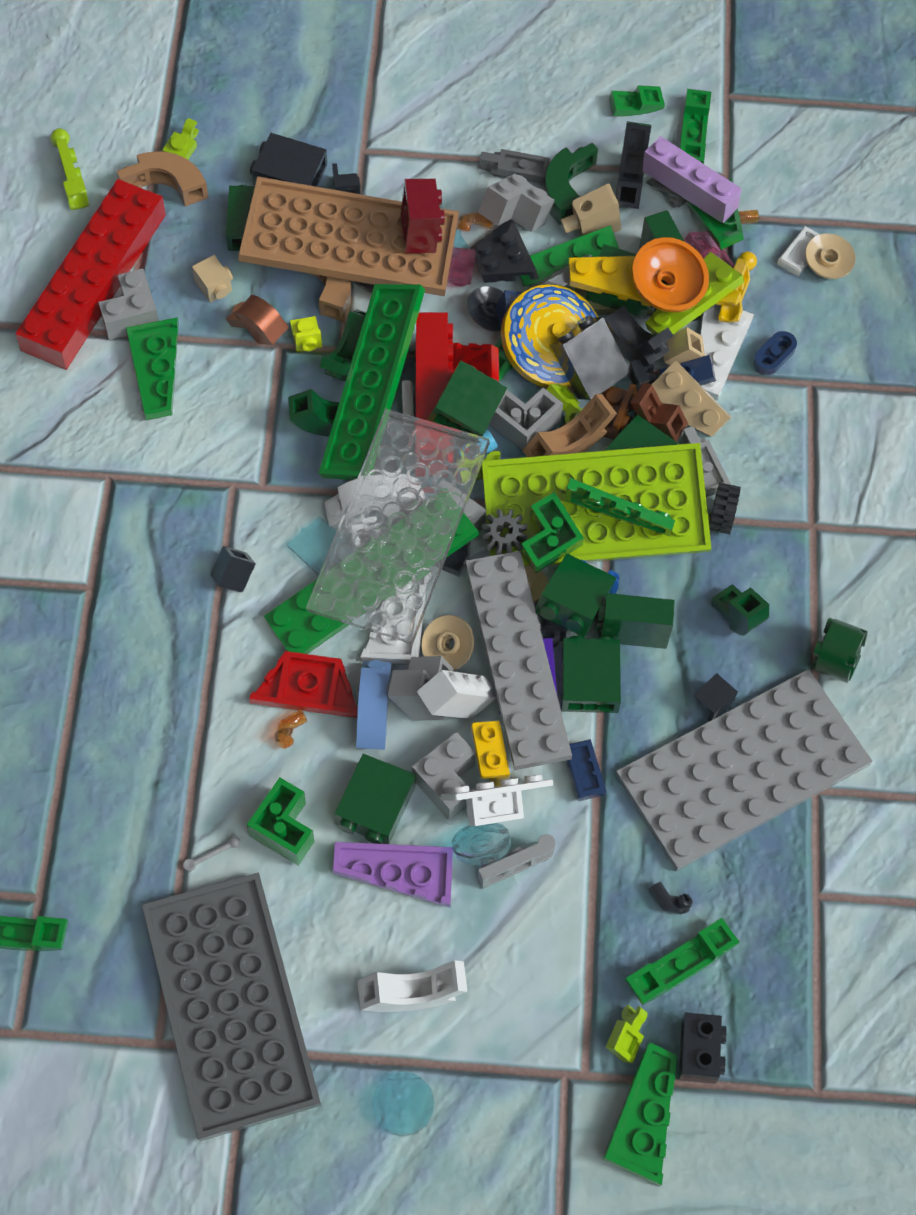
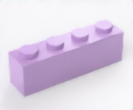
M660 136L645 151L643 172L721 223H724L737 210L742 188Z

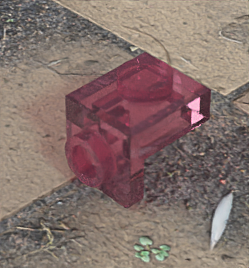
M453 247L447 282L459 287L466 286V284L471 285L476 253L474 249Z

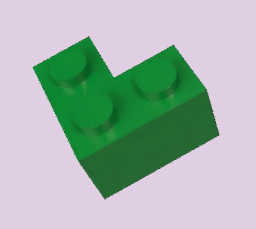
M555 492L531 505L530 514L541 532L521 544V551L536 574L563 558L566 553L569 554L583 546L584 537Z
M279 777L247 823L249 837L298 866L315 842L313 830L295 820L306 805L305 792Z

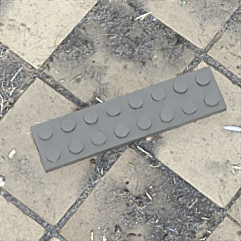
M517 551L467 560L465 567L514 770L571 760L572 753L521 552Z

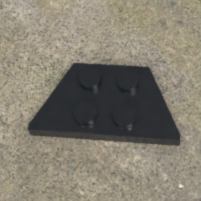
M512 219L504 222L470 247L484 283L516 281V276L529 275L530 280L539 279L537 270Z

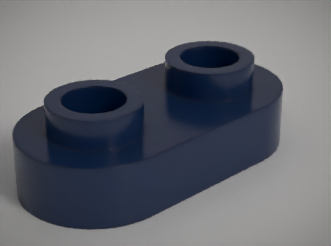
M787 331L775 333L756 352L753 361L756 371L763 375L774 374L794 354L797 346L795 336Z

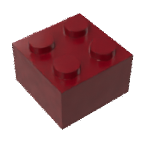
M436 178L404 180L400 217L405 254L436 253L437 243L442 242V228L440 225L445 224V211L440 209V205H442V190L437 189Z

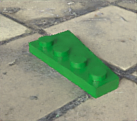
M611 225L530 255L539 279L530 280L529 275H521L520 278L523 286H532L566 267L569 258H580L591 254L592 257H599L603 244L619 248Z
M649 1042L646 1044L602 1160L654 1185L661 1186L663 1182V1160L666 1156L667 1144H665L667 1126H669L671 1114L669 1112L670 1101L673 1095L678 1055Z

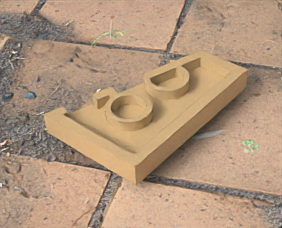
M674 361L652 384L661 403L679 405L688 425L711 437L732 418L677 361Z

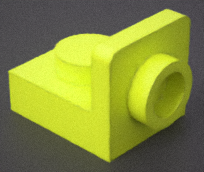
M316 316L290 320L296 352L313 351L316 348H322L321 331L318 328Z

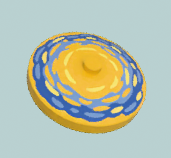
M547 284L526 290L511 303L502 322V345L509 362L522 377L533 384L548 388L550 384H561L562 386L570 387L571 384L550 344L558 340L557 336L563 331L572 330L577 327V322L582 318L590 315L598 317L596 312L581 295L563 286Z

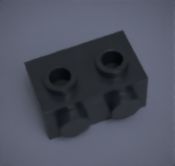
M684 1013L681 1019L679 1081L716 1084L720 1075L725 1074L726 1058L721 1056V1044L725 1045L727 1027L722 1026V1016Z

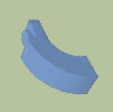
M380 660L363 661L359 686L356 748L385 750L391 662Z

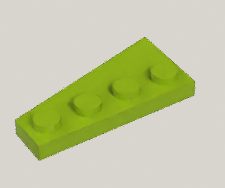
M710 252L704 258L709 273V284L701 301L693 308L683 312L671 313L657 309L645 322L647 330L652 334H658L668 327L672 334H675L744 283L743 275Z

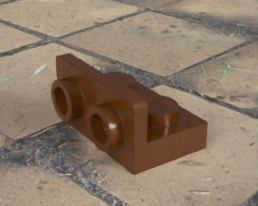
M630 384L628 390L611 386L602 393L617 413L605 427L607 433L603 437L614 440L630 423L631 410L635 411L631 404L636 395V385Z

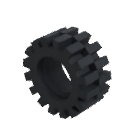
M719 482L709 523L710 531L731 534L740 496V486Z

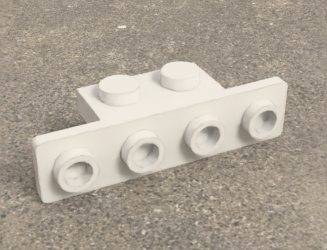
M542 774L524 776L525 782H518V778L502 779L499 786H494V782L476 783V789L469 790V785L451 787L452 793L441 794L442 800L466 799L469 826H479L524 818L521 790L553 786V779L542 780Z

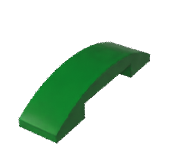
M687 88L680 149L704 164L712 92Z
M0 916V949L21 951L62 950L68 920L37 916V919Z
M720 918L698 932L693 939L653 964H647L628 976L625 981L640 1003L644 1005L687 981L737 946L740 941L724 919Z

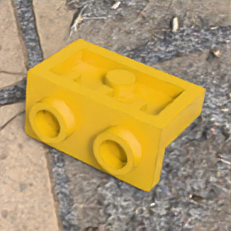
M500 721L473 723L471 730L480 777L494 782V786L501 785L500 780L508 779L510 775Z

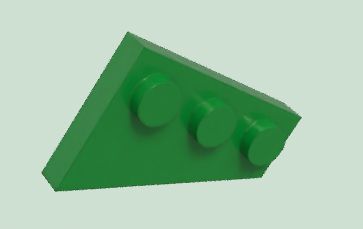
M687 200L689 209L721 250L744 240L738 208L724 223H721Z

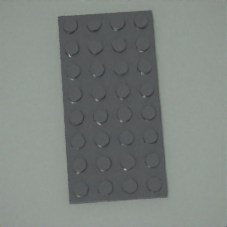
M259 872L142 904L199 1142L321 1106Z

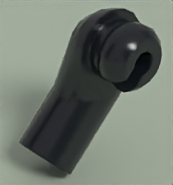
M661 882L649 888L650 893L664 912L682 915L687 913L693 905V900L688 894L670 895Z

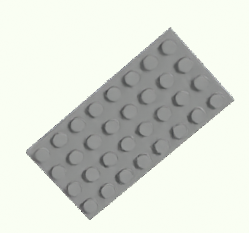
M808 669L617 770L616 777L677 872L867 768L873 761Z

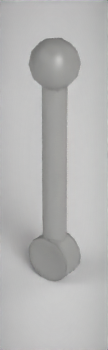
M232 837L228 843L194 860L186 859L183 867L186 871L191 872L199 863L231 847L238 848L241 841L238 837Z

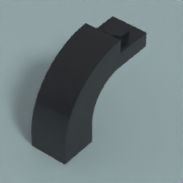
M630 121L626 123L615 194L620 207L639 209L644 178V153L649 145L651 124Z
M625 305L604 319L623 357L628 361L640 359L643 366H648L669 352L666 341L674 336L670 329L667 327L658 334H651L645 331L635 321Z

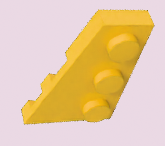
M635 256L569 258L570 286L599 294L605 292L617 295L618 299L625 301L632 299L642 302L641 305L651 306L638 294L632 281L631 268Z

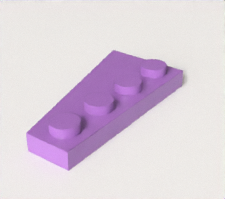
M335 842L333 874L451 908L453 847Z

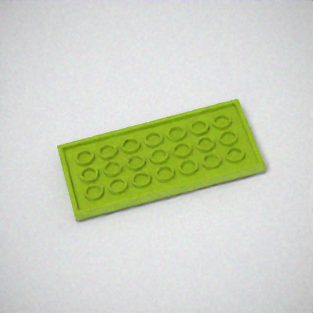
M700 443L482 461L486 518L489 514L497 518L498 509L502 510L503 516H507L509 509L513 510L512 518L514 519L517 515H521L523 518L520 524H527L528 529L523 532L528 536L527 540L541 532L530 514L531 505L555 492L584 537L583 546L569 553L580 560L596 562L711 552L712 550ZM570 478L629 502L639 503L644 508L654 512L658 510L668 513L671 516L670 518L675 520L670 537L565 502ZM508 528L500 531V537L505 538L506 534H509ZM496 546L489 551L490 556L496 555ZM513 546L511 547V548H512V552H517V551H518V550H516ZM502 549V554H505L506 549ZM520 550L524 567L530 566L527 559ZM563 558L551 565H560Z

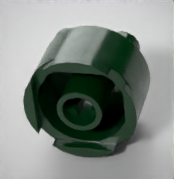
M829 617L823 631L825 633L823 641L818 640L813 653L815 658L811 669L848 683L859 663L862 646H865L868 631Z

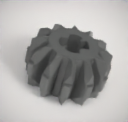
M501 509L497 510V518L489 514L487 520L490 524L483 523L481 529L487 532L481 535L482 541H489L486 546L487 550L490 551L496 546V555L502 554V549H506V553H511V547L513 546L516 550L520 551V542L527 541L528 537L523 533L528 529L527 524H520L523 517L517 515L513 519V510L511 509L507 511V516H503ZM508 528L509 534H506L505 538L500 537V531Z

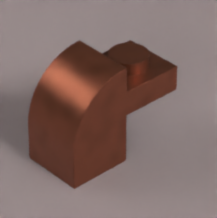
M250 295L245 302L236 304L232 309V313L226 318L231 327L247 328L258 344L273 345L289 328L273 306L255 295Z
M643 383L631 401L636 412L633 419L637 415L641 416L676 442L683 433V429L688 425L680 406L661 403L652 384Z

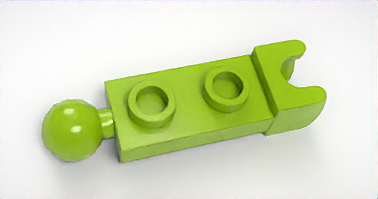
M57 128L52 131L50 141L59 151L67 179L63 184L70 209L78 210L88 207L90 204L80 167L74 168L73 164L77 163L74 148H68L70 135L65 129Z

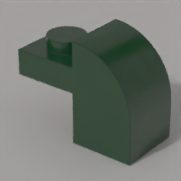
M732 584L711 598V605L730 622V629L738 635L745 636L769 618V603L751 587L742 593Z

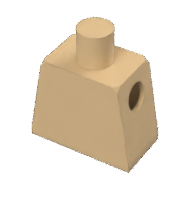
M606 184L575 199L572 202L573 215L560 219L565 234L578 229L581 236L609 225H611L613 233L621 230L619 204L610 184Z

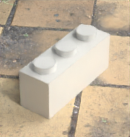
M441 670L417 691L432 715L466 719L474 718L496 699L491 691L493 689L491 683L484 676Z

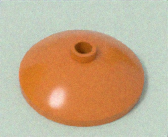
M664 237L649 241L640 248L632 263V281L638 294L649 305L661 311L677 313L689 310L701 301L707 291L709 273L704 259L695 248L679 239ZM661 280L666 281L668 285L663 284Z

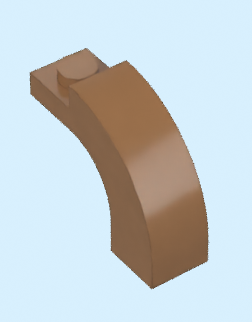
M158 151L136 155L137 164L126 166L117 171L118 179L140 188L151 184H164L172 187L180 195L185 207L209 198L207 184L200 170L192 162L177 154Z
M311 274L325 284V288L319 298L320 315L344 322L351 305V281Z
M595 394L573 420L559 429L549 432H538L523 449V452L527 457L584 453L607 433L605 427L617 413L602 394Z

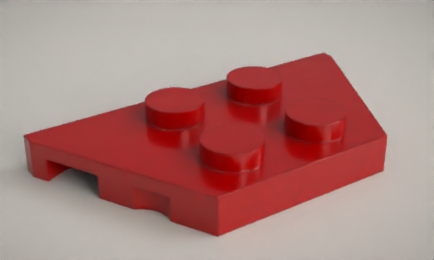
M459 342L453 343L454 370L461 360L499 382V352L497 347L492 344L478 345L476 343H469L468 345H462Z
M285 651L277 661L276 667L267 673L264 677V682L256 692L253 691L249 698L250 704L351 718H357L358 706L356 705L351 685L340 658Z

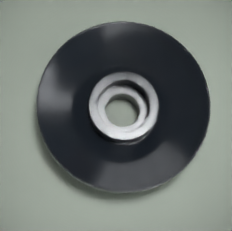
M483 286L472 291L468 297V313L474 322L484 329L500 331L496 304L503 294L502 290Z

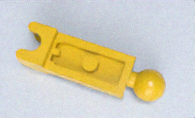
M742 252L737 258L734 269L743 275L744 283L716 303L721 305L719 321H740L743 313L742 300L750 282L749 271L753 270L757 265L756 255L752 252Z

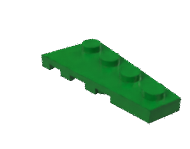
M178 317L126 327L146 421L173 415L179 330Z
M570 478L565 502L670 537L675 520L670 518L671 516L668 513L658 510L654 512L644 508L639 503L629 502Z

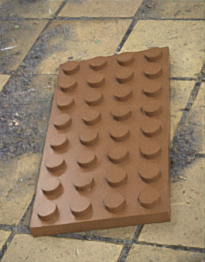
M257 177L240 247L239 261L374 285L421 284L425 289V293L445 297L459 211L444 209L445 224L440 225L442 228V242L437 243L436 253L405 254L400 217L401 201Z

